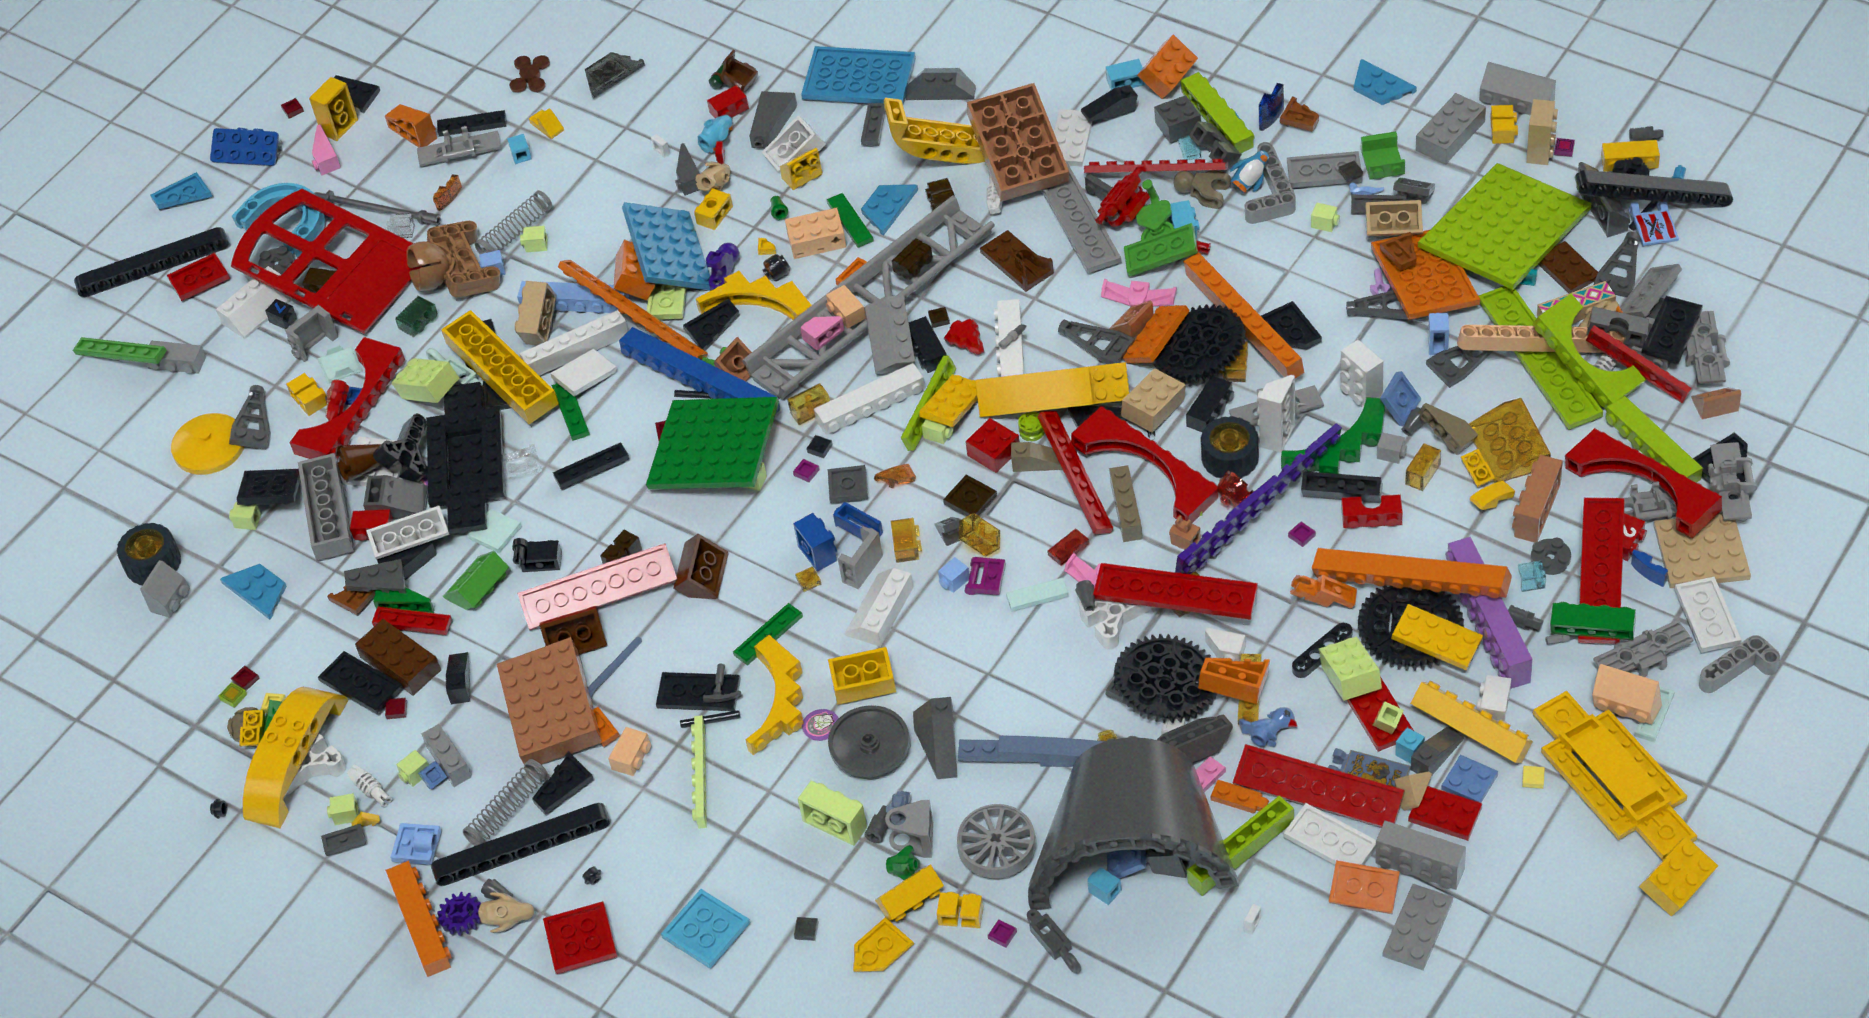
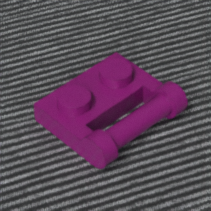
M971 558V571L968 584L965 585V593L968 595L976 593L999 595L1006 565L1005 559ZM984 567L981 583L976 584L979 568Z

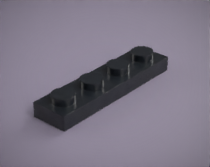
M505 110L437 120L438 136H444L443 131L448 130L450 135L461 134V127L467 126L468 132L507 127Z
M620 442L552 473L562 490L629 460V455Z

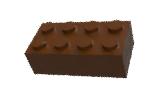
M384 619L355 643L361 659L380 672L400 682L403 685V689L412 696L441 671L435 655Z

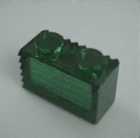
M417 296L410 305L405 307V310L395 317L399 330L414 337L421 333L425 326L436 318L438 313L435 304Z

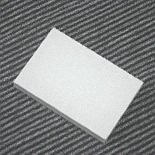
M592 349L551 372V378L570 394L576 396L616 373L617 367L595 349Z

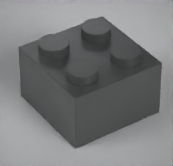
M1186 95L1154 107L1155 123L1170 143L1188 137L1197 121L1201 122L1200 113Z

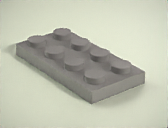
M1359 151L1287 157L1289 182L1292 188L1362 182Z
M1673 264L1650 268L1620 306L1623 313L1643 318L1647 317L1650 314V310L1659 302L1661 296L1668 291L1671 283L1677 279L1678 274L1682 271L1681 266Z
M1412 884L1383 950V957L1424 971L1453 903V897Z

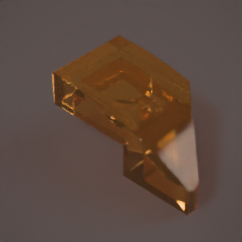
M909 464L888 468L874 476L875 481L882 480L888 483L890 488H894L895 483H912L916 479Z

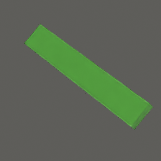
M81 337L72 351L75 355L159 364L167 350L164 346Z

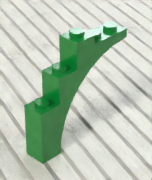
M1366 397L1364 409L1358 420L1349 430L1341 435V439L1335 445L1331 444L1322 457L1318 456L1314 460V464L1308 470L1306 468L1304 470L1339 474L1340 461L1360 462L1362 445L1377 446L1383 432L1385 405L1380 398ZM1306 449L1282 450L1281 469L1286 464L1291 466L1295 457L1300 453L1304 455Z

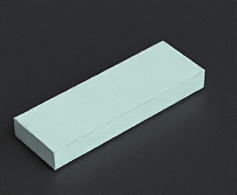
M1063 578L1006 592L1011 611L1069 597Z
M1660 687L1662 706L1653 724L1639 722L1635 731V737L1655 743L1675 691Z

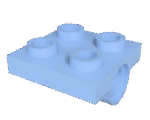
M400 823L390 857L392 862L404 863L409 861L413 864L431 865L441 833L440 826Z

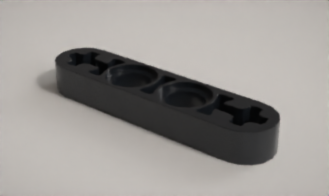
M1344 622L1337 624L1292 662V673L1294 676L1305 678L1321 665V659H1312L1310 655L1312 653L1320 654L1319 648L1326 647L1324 643L1327 641H1332L1335 644L1352 638V626Z

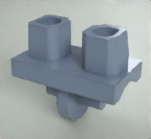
M897 791V794H893L892 803L886 806V812L888 813L893 808L910 804L911 792ZM898 813L894 814L890 819L894 825H901L905 822L906 817Z

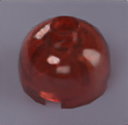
M1229 470L1224 473L1217 486L1218 493L1221 496L1219 500L1226 507L1229 505L1237 507L1254 491L1251 490L1249 492L1247 490L1248 484L1235 473H1230Z

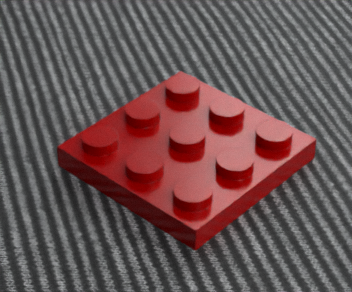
M604 901L543 918L556 974L617 957Z

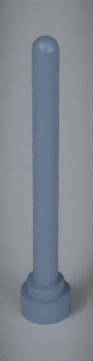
M636 637L588 686L590 698H592V694L641 644L642 639L640 637Z

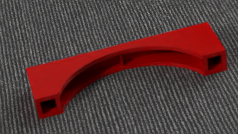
M363 337L355 349L358 361L365 368V381L360 394L352 405L336 418L318 426L299 429L289 442L295 455L312 459L335 453L337 446L348 445L353 434L357 432L362 421L366 419L371 408L386 390V386L395 377V373L400 366L404 364L405 358L400 347Z
M1102 406L1071 433L1073 446L1085 455L1100 451H1122L1138 455L1156 465L1166 475L1173 487L1175 494L1173 517L1176 519L1182 516L1183 520L1188 521L1189 519L1193 523L1200 516L1201 512L1203 514L1218 499L1219 487L1213 481L1204 478L1200 472L1194 471L1184 461L1174 457L1171 452L1164 450L1155 441L1145 437L1141 431L1135 430L1125 420L1119 419L1112 411L1106 410Z
M1595 428L1565 455V469L1580 477L1598 472L1615 471L1639 475L1652 482L1659 481V486L1669 494L1676 506V530L1691 538L1722 511V496L1703 487L1701 484L1688 479L1685 475L1675 472L1668 466L1660 464L1653 458L1647 457L1638 450Z

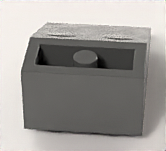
M388 475L368 476L363 504L364 509H390L393 518H404L425 511L428 485Z

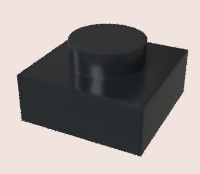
M815 435L807 447V453L825 458L833 445L832 440Z

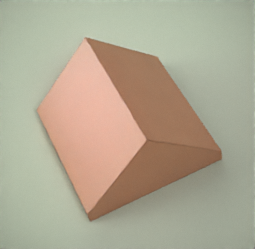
M1149 300L1131 306L1109 329L1122 332L1136 339L1137 335L1141 333L1146 323L1154 315L1153 302Z
M736 337L717 357L714 365L733 376L747 381L750 375L742 360L752 352L739 337Z
M1727 387L1691 397L1701 419H1707L1739 411L1741 390Z

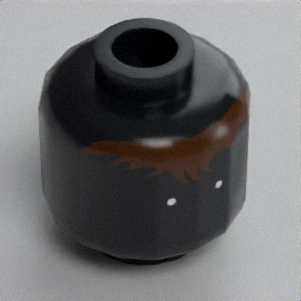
M774 254L763 262L765 268L762 271L768 279L771 277L774 281H777L788 274L790 266L783 255Z

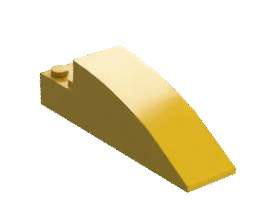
M1126 362L975 380L980 417L1122 401L1129 394Z

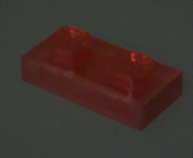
M1075 528L1047 550L1048 556L1062 566L1073 553L1077 554L1090 544L1089 538Z

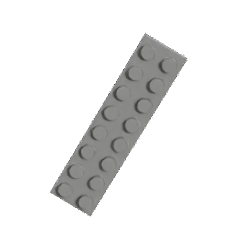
M1066 162L1069 169V182L1043 189L1042 192L1087 273L1121 263L1120 254L1103 224L1096 223L1095 219L1098 216L1069 164Z

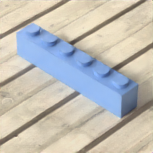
M522 281L517 296L519 304L522 303V288L525 287L526 281ZM546 282L557 295L555 311L612 313L618 310L614 305L607 304L601 296L591 293L590 289L578 283ZM616 290L626 298H630L629 294Z

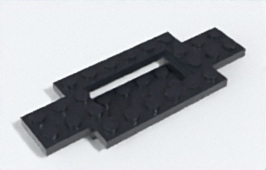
M480 382L454 385L444 395L445 415L426 417L428 504L430 508L447 506L448 532L450 535L487 529L486 504H488V499L505 497L500 407L482 408V386ZM447 436H448V451H449V485H450V489H448Z

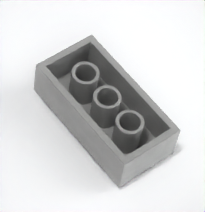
M1455 93L1416 135V151L1446 165L1484 124L1486 106Z
M1384 821L1376 839V864L1384 868L1400 871L1405 875L1410 874L1419 877L1423 881L1440 884L1444 888L1457 889L1465 870V846Z

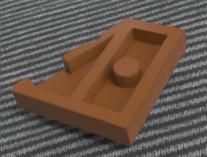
M1293 96L1280 116L1281 124L1311 132L1314 131L1319 122V115L1311 111L1305 104H1299L1297 98Z
M1411 232L1380 244V250L1400 270L1416 264L1417 258L1414 252Z
M344 586L343 591L335 595L330 593L327 597L329 601L358 615L375 596L376 590H371L370 592L347 591L346 586Z

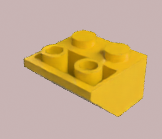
M817 148L808 150L779 166L782 179L792 190L822 175Z

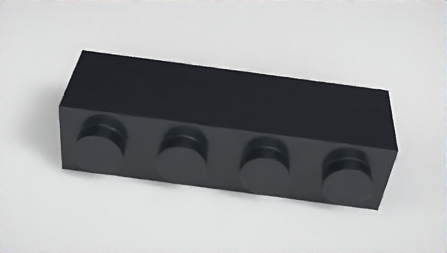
M1303 471L1301 491L1303 497L1342 500L1345 497H1361V500L1364 502L1381 503L1383 483L1381 477Z

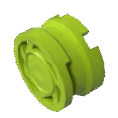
M1026 412L1018 419L1019 433L1022 439L1037 441L1044 436L1045 432L1038 419L1039 413Z

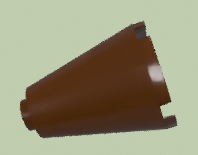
M381 444L337 446L335 454L340 456L337 464L342 478L346 482H351L381 466L373 457V452Z

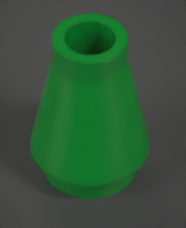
M773 196L770 200L771 215L777 220H783L787 217L788 208L779 196Z

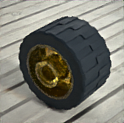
M1225 416L1213 420L1203 429L1200 438L1201 460L1208 473H1211L1216 478L1234 480L1249 475L1256 468L1259 461V438L1256 428L1249 421L1240 417Z
M143 523L142 525H137L129 529L117 544V556L127 577L138 585L144 584L159 560L175 571L178 570L181 563V554L171 532L161 524Z

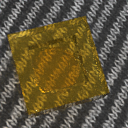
M813 566L795 574L804 592L822 585Z

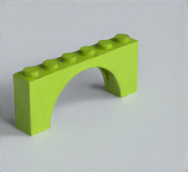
M1570 293L1539 315L1532 325L1537 333L1544 337L1549 347L1556 351L1561 361L1568 365L1573 375L1580 379L1585 389L1591 392L1597 399L1598 404L1607 411V406L1624 396L1630 395L1646 379L1634 365L1621 371H1606L1589 364L1582 358L1574 346L1571 329L1574 318L1584 307Z

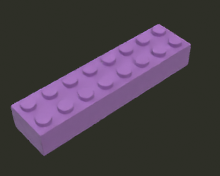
M1471 537L1448 543V552L1445 553L1447 561L1484 564ZM1460 593L1461 603L1463 606L1466 605L1470 621H1474L1476 632L1483 635V647L1486 652L1489 651L1493 667L1498 669V676L1511 678V689L1531 683L1533 659L1502 598H1492L1486 595L1472 596Z

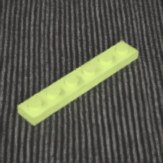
M702 715L694 716V724H691L692 736H695V741H691L692 753H695V758H691L692 769L695 770V774L692 775V786L695 787V791L692 792V802L695 804V809H692L693 821H697L699 829L707 828L705 724Z

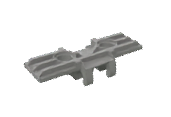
M467 126L461 127L462 136L451 138L448 130L443 131V143L417 148L419 165L428 166L442 162L449 163V159L471 154L473 157H476L479 154L497 151L501 149L498 131L469 137Z
M1714 311L1701 312L1685 348V351L1687 350L1688 352L1685 359L1686 366H1691V362L1695 361L1698 383L1726 382L1724 368L1730 365L1725 349L1726 338L1722 334L1718 335ZM1707 330L1709 333L1703 335L1700 334L1699 331ZM1717 345L1718 353L1713 352L1712 346Z
M1315 385L1295 391V417L1302 412L1324 406ZM1263 388L1257 389V396L1260 390L1263 391ZM1259 402L1230 409L1229 413L1231 416L1243 418L1249 421L1251 425L1256 426L1259 414L1254 415L1253 413L1258 410Z
M1738 442L1710 445L1713 464L1708 465V473L1712 491L1722 496L1723 521L1752 519L1748 493L1757 490V484L1754 482L1751 468L1753 464L1752 459L1741 457ZM1744 470L1746 482H1740L1737 479L1736 473H1743ZM1735 494L1739 496V499L1731 500L1728 496Z
M1659 481L1652 482V488L1647 492L1638 493V485H1631V497L1624 498V508H1633V510L1624 511V513L1641 520L1662 517L1670 519L1677 513L1676 506L1669 494L1659 490Z
M1676 620L1654 631L1652 629L1649 631L1645 630L1641 635L1635 637L1634 640L1614 644V649L1593 658V661L1598 667L1600 664L1626 672L1639 669V675L1646 677L1648 676V668L1659 663L1660 669L1666 668V654L1692 643L1693 639L1681 623ZM1659 639H1664L1667 643L1664 645L1657 644L1656 641H1658Z

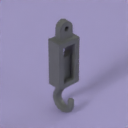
M1036 909L1029 910L1027 912V920L1030 923L1031 933L1054 960L1061 956L1073 973H1079L1081 971L1079 962L1072 953L1068 952L1072 949L1071 941L1047 913L1042 916ZM1048 926L1050 931L1043 934L1040 930Z

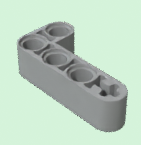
M1758 635L1750 636L1701 670L1699 688L1705 693H1713L1753 665L1762 673L1773 675L1778 671L1780 653L1763 637Z

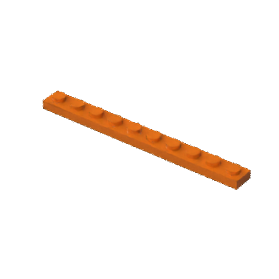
M572 260L560 261L558 268L566 276L573 277L577 280L578 284L589 288L591 293L601 296L607 304L617 307L619 312L630 316L635 323L645 326L648 332L655 333L663 342L669 343L700 360L703 357H707L708 353Z

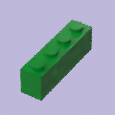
M1567 602L1553 603L1550 622L1551 634L1634 640L1636 609L1629 607L1613 608L1607 605L1590 606L1585 603L1579 605Z

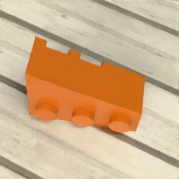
M399 104L385 115L388 128L418 148L428 146L437 139L436 128L429 113Z
M1205 658L1200 671L1198 688L1257 704L1268 676L1270 659H1264L1263 662H1251V659L1232 661L1231 658Z

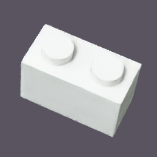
M1486 675L1485 683L1481 682L1480 694L1483 696L1482 699H1478L1476 710L1480 712L1485 710L1493 715L1492 719L1498 722L1499 720L1505 721L1511 689V678Z

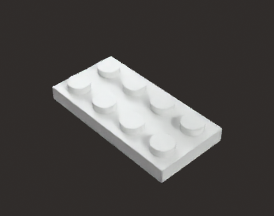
M1059 109L1054 129L1055 137L1065 162L1069 166L1082 167L1093 121L1088 122L1080 110Z
M1715 577L1675 585V592L1701 653L1732 647L1741 643V637Z
M1305 803L1283 833L1284 838L1334 865L1336 860L1364 865L1376 849L1375 839Z

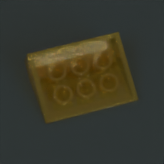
M1522 398L1503 402L1469 423L1478 434L1474 444L1495 477L1494 483L1532 474V464L1534 461L1537 462L1540 455L1551 457V453Z

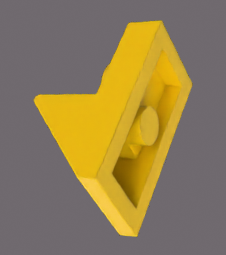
M550 108L546 111L541 109L529 118L530 124L550 139L564 131V127Z

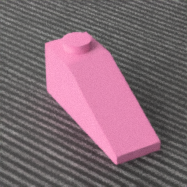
M319 124L316 127L312 150L314 160H312V164L315 170H319L321 175H325L341 167L336 153Z

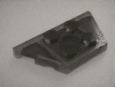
M610 52L587 67L585 73L592 98H596L645 66L644 60H631L630 56Z

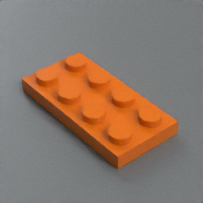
M1186 305L1159 306L1141 333L1137 335L1134 343L1127 349L1123 357L1126 363H1153L1190 311Z

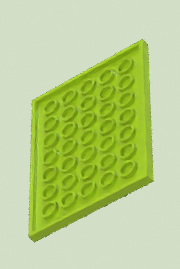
M1496 163L1418 241V248L1514 290L1531 269H1534L1591 209L1592 203Z

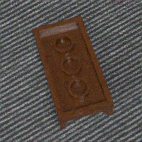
M1006 230L980 247V253L1025 292L1054 274L1051 258L1037 255L1009 230Z

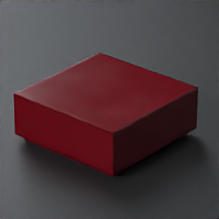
M296 98L281 105L282 110L289 119L304 112L303 107Z
M243 666L231 677L234 684L246 691L260 679L258 674L246 666Z
M406 697L390 699L386 703V719L406 718Z

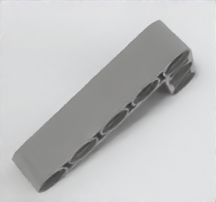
M1269 142L1260 143L1257 147V152L1263 150L1269 154V160L1264 167V177L1272 195L1252 199L1245 203V220L1250 224L1288 216L1296 210L1295 193L1273 145Z

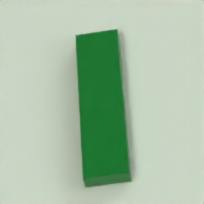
M843 193L827 199V204L831 209L837 208L841 224L857 248L874 241L873 236Z
M558 383L553 384L552 388L555 391L558 405L572 441L589 436L590 433L576 396L570 394Z
M787 603L733 651L734 656L748 666L757 658L754 646L768 635L775 640L780 638L803 617L802 612L790 603Z

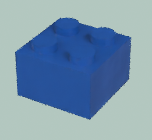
M811 513L793 523L798 547L817 572L837 561V548L833 542L835 537L830 530H826L821 518H817L814 513Z

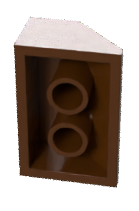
M696 534L684 543L676 575L677 580H675L673 589L688 598L717 599L728 551L700 534Z
M596 606L539 623L545 646L570 637L579 654L607 646Z

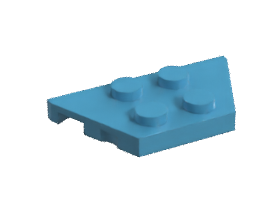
M1363 59L1360 60L1354 83V91L1381 105L1390 103L1392 100H1398L1402 98L1403 94L1411 92V94L1417 92L1416 86Z
M879 185L863 205L861 212L865 218L870 220L873 226L879 229L881 235H885L917 193L918 185Z
M261 564L232 573L220 579L223 585L269 620L273 617L272 611L275 605L278 606L280 597L287 587L283 580Z

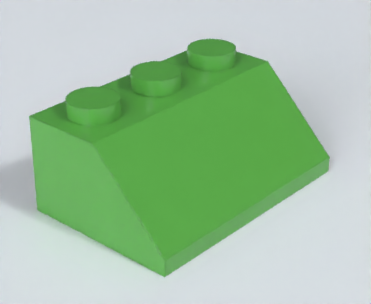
M495 551L480 555L447 590L443 597L465 610L475 609L482 603L483 600L481 598L493 591L495 588L493 585L506 576L505 572L509 566Z

